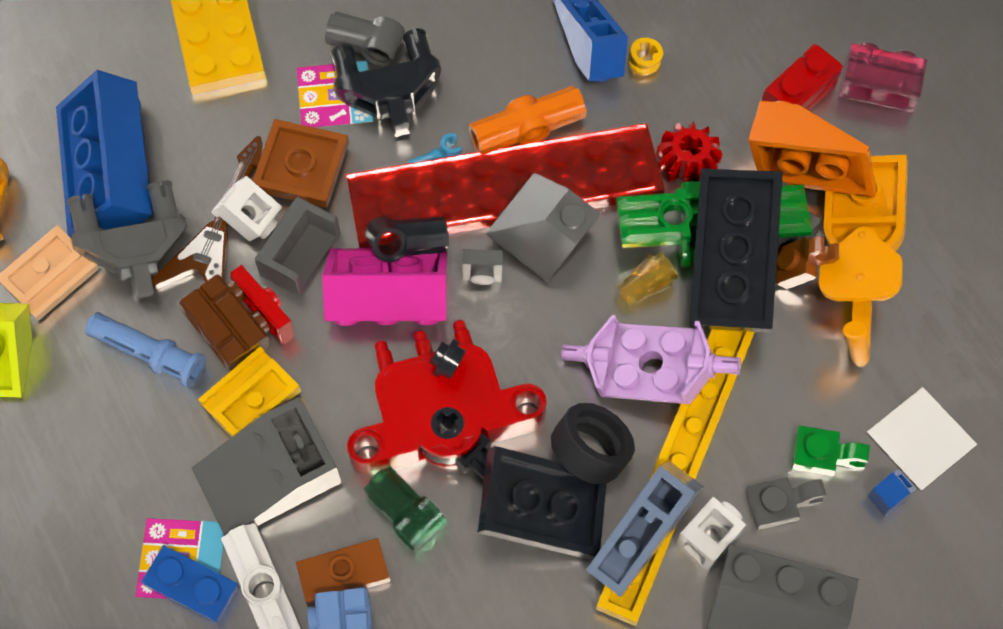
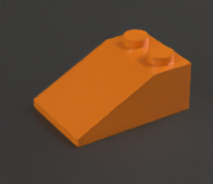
M760 101L748 139L757 171L783 172V181L788 185L804 184L806 189L875 197L877 190L869 146L800 105L791 104L786 101Z

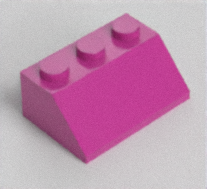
M330 248L322 275L324 321H335L336 324L343 326L354 325L359 321H375L379 325H394L399 321H415L419 325H434L439 321H446L448 248L445 253L404 256L395 262L380 260L371 248Z

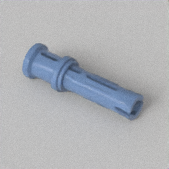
M95 312V315H92L86 324L85 333L87 336L105 342L120 351L143 360L149 364L154 373H166L181 380L182 386L186 388L195 386L204 372L206 365L205 355L201 353L193 355L182 350L171 339L159 341L100 312Z

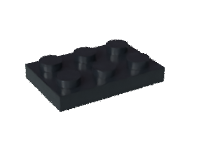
M494 446L488 449L477 533L593 560L601 548L607 484H592L580 480L568 472L559 462Z

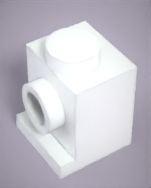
M245 176L231 186L211 213L216 217L220 216L250 242L259 236L264 239L273 231L278 224L274 217L281 210L282 206L250 178ZM241 209H247L250 212L251 218L243 213Z
M712 497L680 533L676 545L704 570L709 572L726 552L729 544H733L742 534L746 524L742 521V515L734 506L725 501L720 503L715 497ZM708 529L715 530L719 535V539L714 541L705 531Z

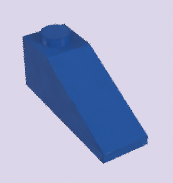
M553 0L575 63L588 81L606 82L610 78L624 77L628 36L599 0Z

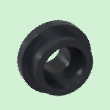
M453 338L449 345L441 342L430 361V364L436 367L433 372L434 376L439 378L442 375L448 379L452 377L466 350L457 346L459 341Z

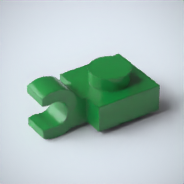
M799 425L796 432L792 469L834 476L836 465L864 470L865 463H868L870 445L863 443L839 444L840 432Z

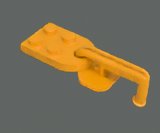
M907 155L871 156L877 190L875 197L825 191V238L828 246L834 243L839 244V259L834 263L820 266L819 286L822 294L830 300L853 301L852 321L843 327V335L847 338L851 360L857 367H864L870 359L872 301L888 300L894 297L902 287L903 261L896 251L901 246L906 231Z

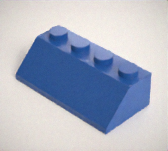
M100 70L93 72L56 106L67 235L70 238L75 233L67 199L72 196L79 195L81 202L83 194L93 195L99 228H104V230L141 224L152 215V204L146 188L148 185V166L145 159V137L142 131L141 102L138 98L137 82Z

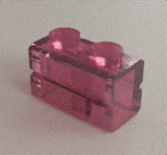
M852 43L844 63L838 97L913 113L922 92L927 59L919 58L910 51H898L895 53L882 50L873 43H861L859 45Z

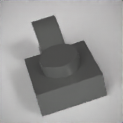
M784 477L750 485L746 489L757 530L798 521L800 518L798 508L823 503L822 497L827 495L822 479L809 481L792 488L789 478Z

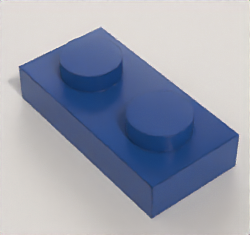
M165 545L162 546L141 581L144 587L217 625L240 588L238 583Z

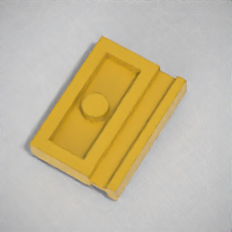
M260 346L203 394L198 401L212 418L233 437L261 415L291 401L301 392L300 385L273 358L271 359Z

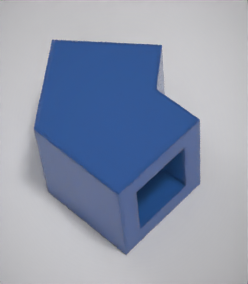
M897 470L874 487L869 493L868 498L885 517L904 503L917 489L901 470Z

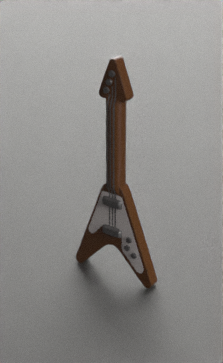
M260 136L255 137L237 155L239 166L228 190L234 183L245 176L250 178L254 169H257L263 147ZM215 216L213 221L209 222L152 278L153 287L159 289L194 273L202 275L205 282L218 274L225 281L228 244L227 227L229 224L220 216Z

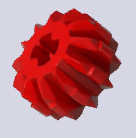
M693 120L689 127L685 129L677 122L673 132L665 131L662 135L661 143L657 146L656 156L659 159L658 168L660 172H669L668 179L670 183L677 179H681L682 182L700 181L701 168L718 169L723 154L722 150L719 149V137H709V126L698 130Z

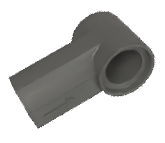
M335 11L334 14L331 13L328 19L325 41L326 44L339 45L340 48H343V44L351 45L354 48V52L361 53L367 61L384 67L392 65L405 30L399 22L389 17L381 16L375 18L374 21Z

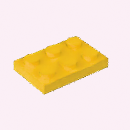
M171 0L192 95L266 79L247 0Z

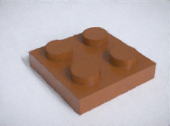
M274 119L252 181L270 196L292 201L299 197L315 206L328 208L349 145L348 135Z

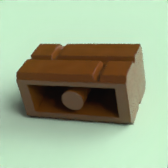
M218 274L203 283L200 288L193 290L182 298L179 305L185 317L230 372L258 347L261 346L263 349H266L270 345L269 337L266 333L271 329L257 310L250 314L242 304L246 297L233 280L226 283Z

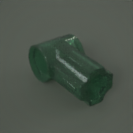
M391 466L381 469L364 488V493L392 522L391 526L399 538L415 553L448 525L441 511L427 497H420Z

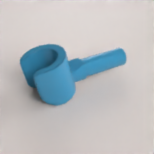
M448 133L442 137L439 148L408 160L411 169L440 159L448 164L457 162L463 147L449 149V147L456 144L458 136L454 133Z

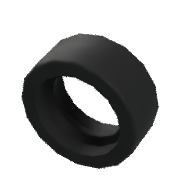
M578 403L570 407L551 434V448L557 460L568 472L580 480L592 484H607L616 479L631 461L635 452L634 438L624 422L605 407L593 403ZM577 431L586 433L596 439L605 448L608 456L590 448L580 438Z

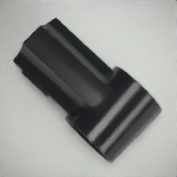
M380 216L368 224L365 232L366 241L371 249L384 262H395L404 256L445 253L449 246V232L446 219L443 216L394 220L390 217ZM395 233L392 242L387 245H378L380 238L384 234Z

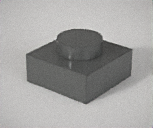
M463 249V280L471 281L478 285H488L494 281L502 282L503 250Z

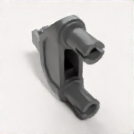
M169 180L162 181L161 186H159V181L146 186L155 219L147 223L104 230V228H99L92 194H83L81 202L79 195L67 199L75 233L72 234L71 238L73 250L114 274H120L121 280L130 279L135 299L151 297L153 295L151 275L158 273V262L187 227L185 217L177 212L172 182Z

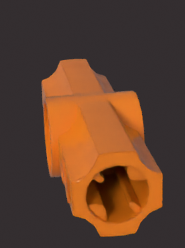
M573 85L537 99L532 95H525L514 99L507 105L505 111L470 123L469 132L477 153L484 156L519 142L522 146L535 145L543 141L552 130L586 118L587 110L581 92Z

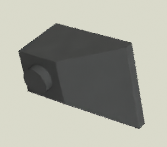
M534 173L487 231L486 235L548 283L601 213L570 189Z

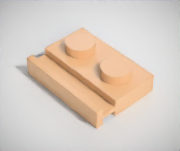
M56 225L0 273V284L19 303L29 304L30 314L39 321L98 270V266L73 250L71 238Z

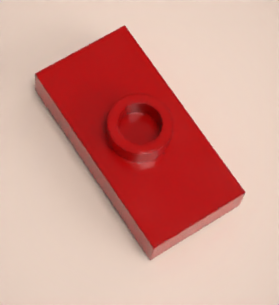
M242 264L230 272L231 280L238 285L246 297L243 303L252 313L257 310L263 316L271 329L269 332L279 344L285 345L294 338L292 322L280 308L282 303L270 287L263 289Z

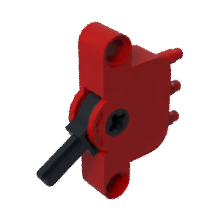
M463 320L455 321L453 328L455 340L459 341L457 346L463 348L466 352L450 379L442 375L439 378L433 375L436 367L430 364V361L435 352H433L431 342L424 330H419L414 334L415 348L418 356L394 362L387 342L378 341L374 347L380 372L375 380V393L382 423L360 428L351 434L347 442V451L351 465L360 475L374 476L427 461L432 466L442 469L459 468L464 474L472 468L484 480L487 452L491 448V443L539 429L546 417V395L541 388L533 384H521L501 390L492 360L485 350L473 344L470 331ZM529 402L537 406L538 410L532 414H524L517 407L522 403ZM453 426L455 427V433L448 430ZM442 427L448 429L443 434L441 433ZM364 446H373L378 449L377 453L371 458L363 459L357 456L358 451Z

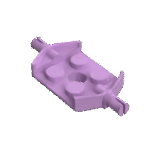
M612 315L592 338L590 344L586 346L563 344V350H561L562 361L584 362L586 367L590 368L600 397L690 404L708 380L715 378V373L739 375L741 369L740 357H723L711 353L699 321H695L696 329L622 324L618 322L615 315ZM651 359L663 361L661 368L656 372L646 373L642 371L643 365Z

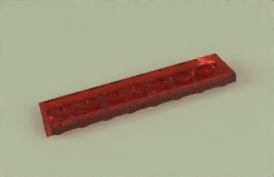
M648 124L499 148L484 154L475 152L346 174L359 248H371L365 237L366 227L373 219L380 216L390 217L394 220L443 216L446 219L449 234L491 227L534 173L570 189L594 209L617 205L616 198L621 196L664 194L665 188ZM395 233L384 234L380 238L378 245H387L392 242Z

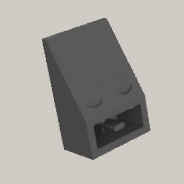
M300 397L261 415L192 467L194 475L224 536L230 530L241 525L255 523L258 526L341 484L338 469Z

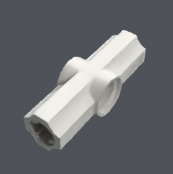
M255 523L241 525L230 530L221 540L258 628L301 629ZM270 581L274 583L273 591L267 597L256 598L253 596L254 588L260 582Z

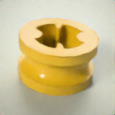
M651 38L637 39L630 48L628 65L638 74L648 75L654 73L661 64L663 57L662 46ZM640 52H648L647 56L652 54L651 61H645L644 56L639 58Z

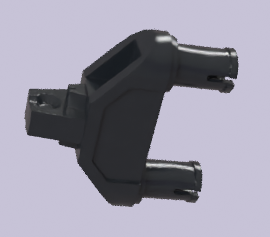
M416 28L417 42L415 41L412 29L403 35V41L406 44L410 59L407 62L359 72L354 48L351 45L343 44L344 59L342 58L339 45L330 51L337 75L334 82V90L337 97L348 106L375 118L383 119L390 117L395 137L410 134L407 113L414 112L433 89L441 74L440 62L431 54L426 31L420 28Z

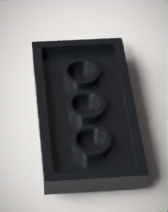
M701 168L690 328H695V321H699L702 329L773 333L783 172Z

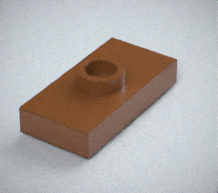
M379 538L296 562L307 606L315 604V594L370 588L390 582Z

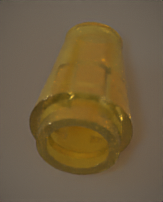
M662 252L654 256L649 254L623 283L617 286V289L625 302L632 306L636 302L638 303L673 287L672 282L678 278V274Z

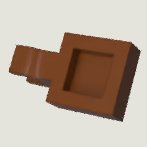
M818 236L812 239L804 237L778 248L776 284L789 289L817 278L818 266L834 263L839 259V244L834 243L824 246L825 238Z

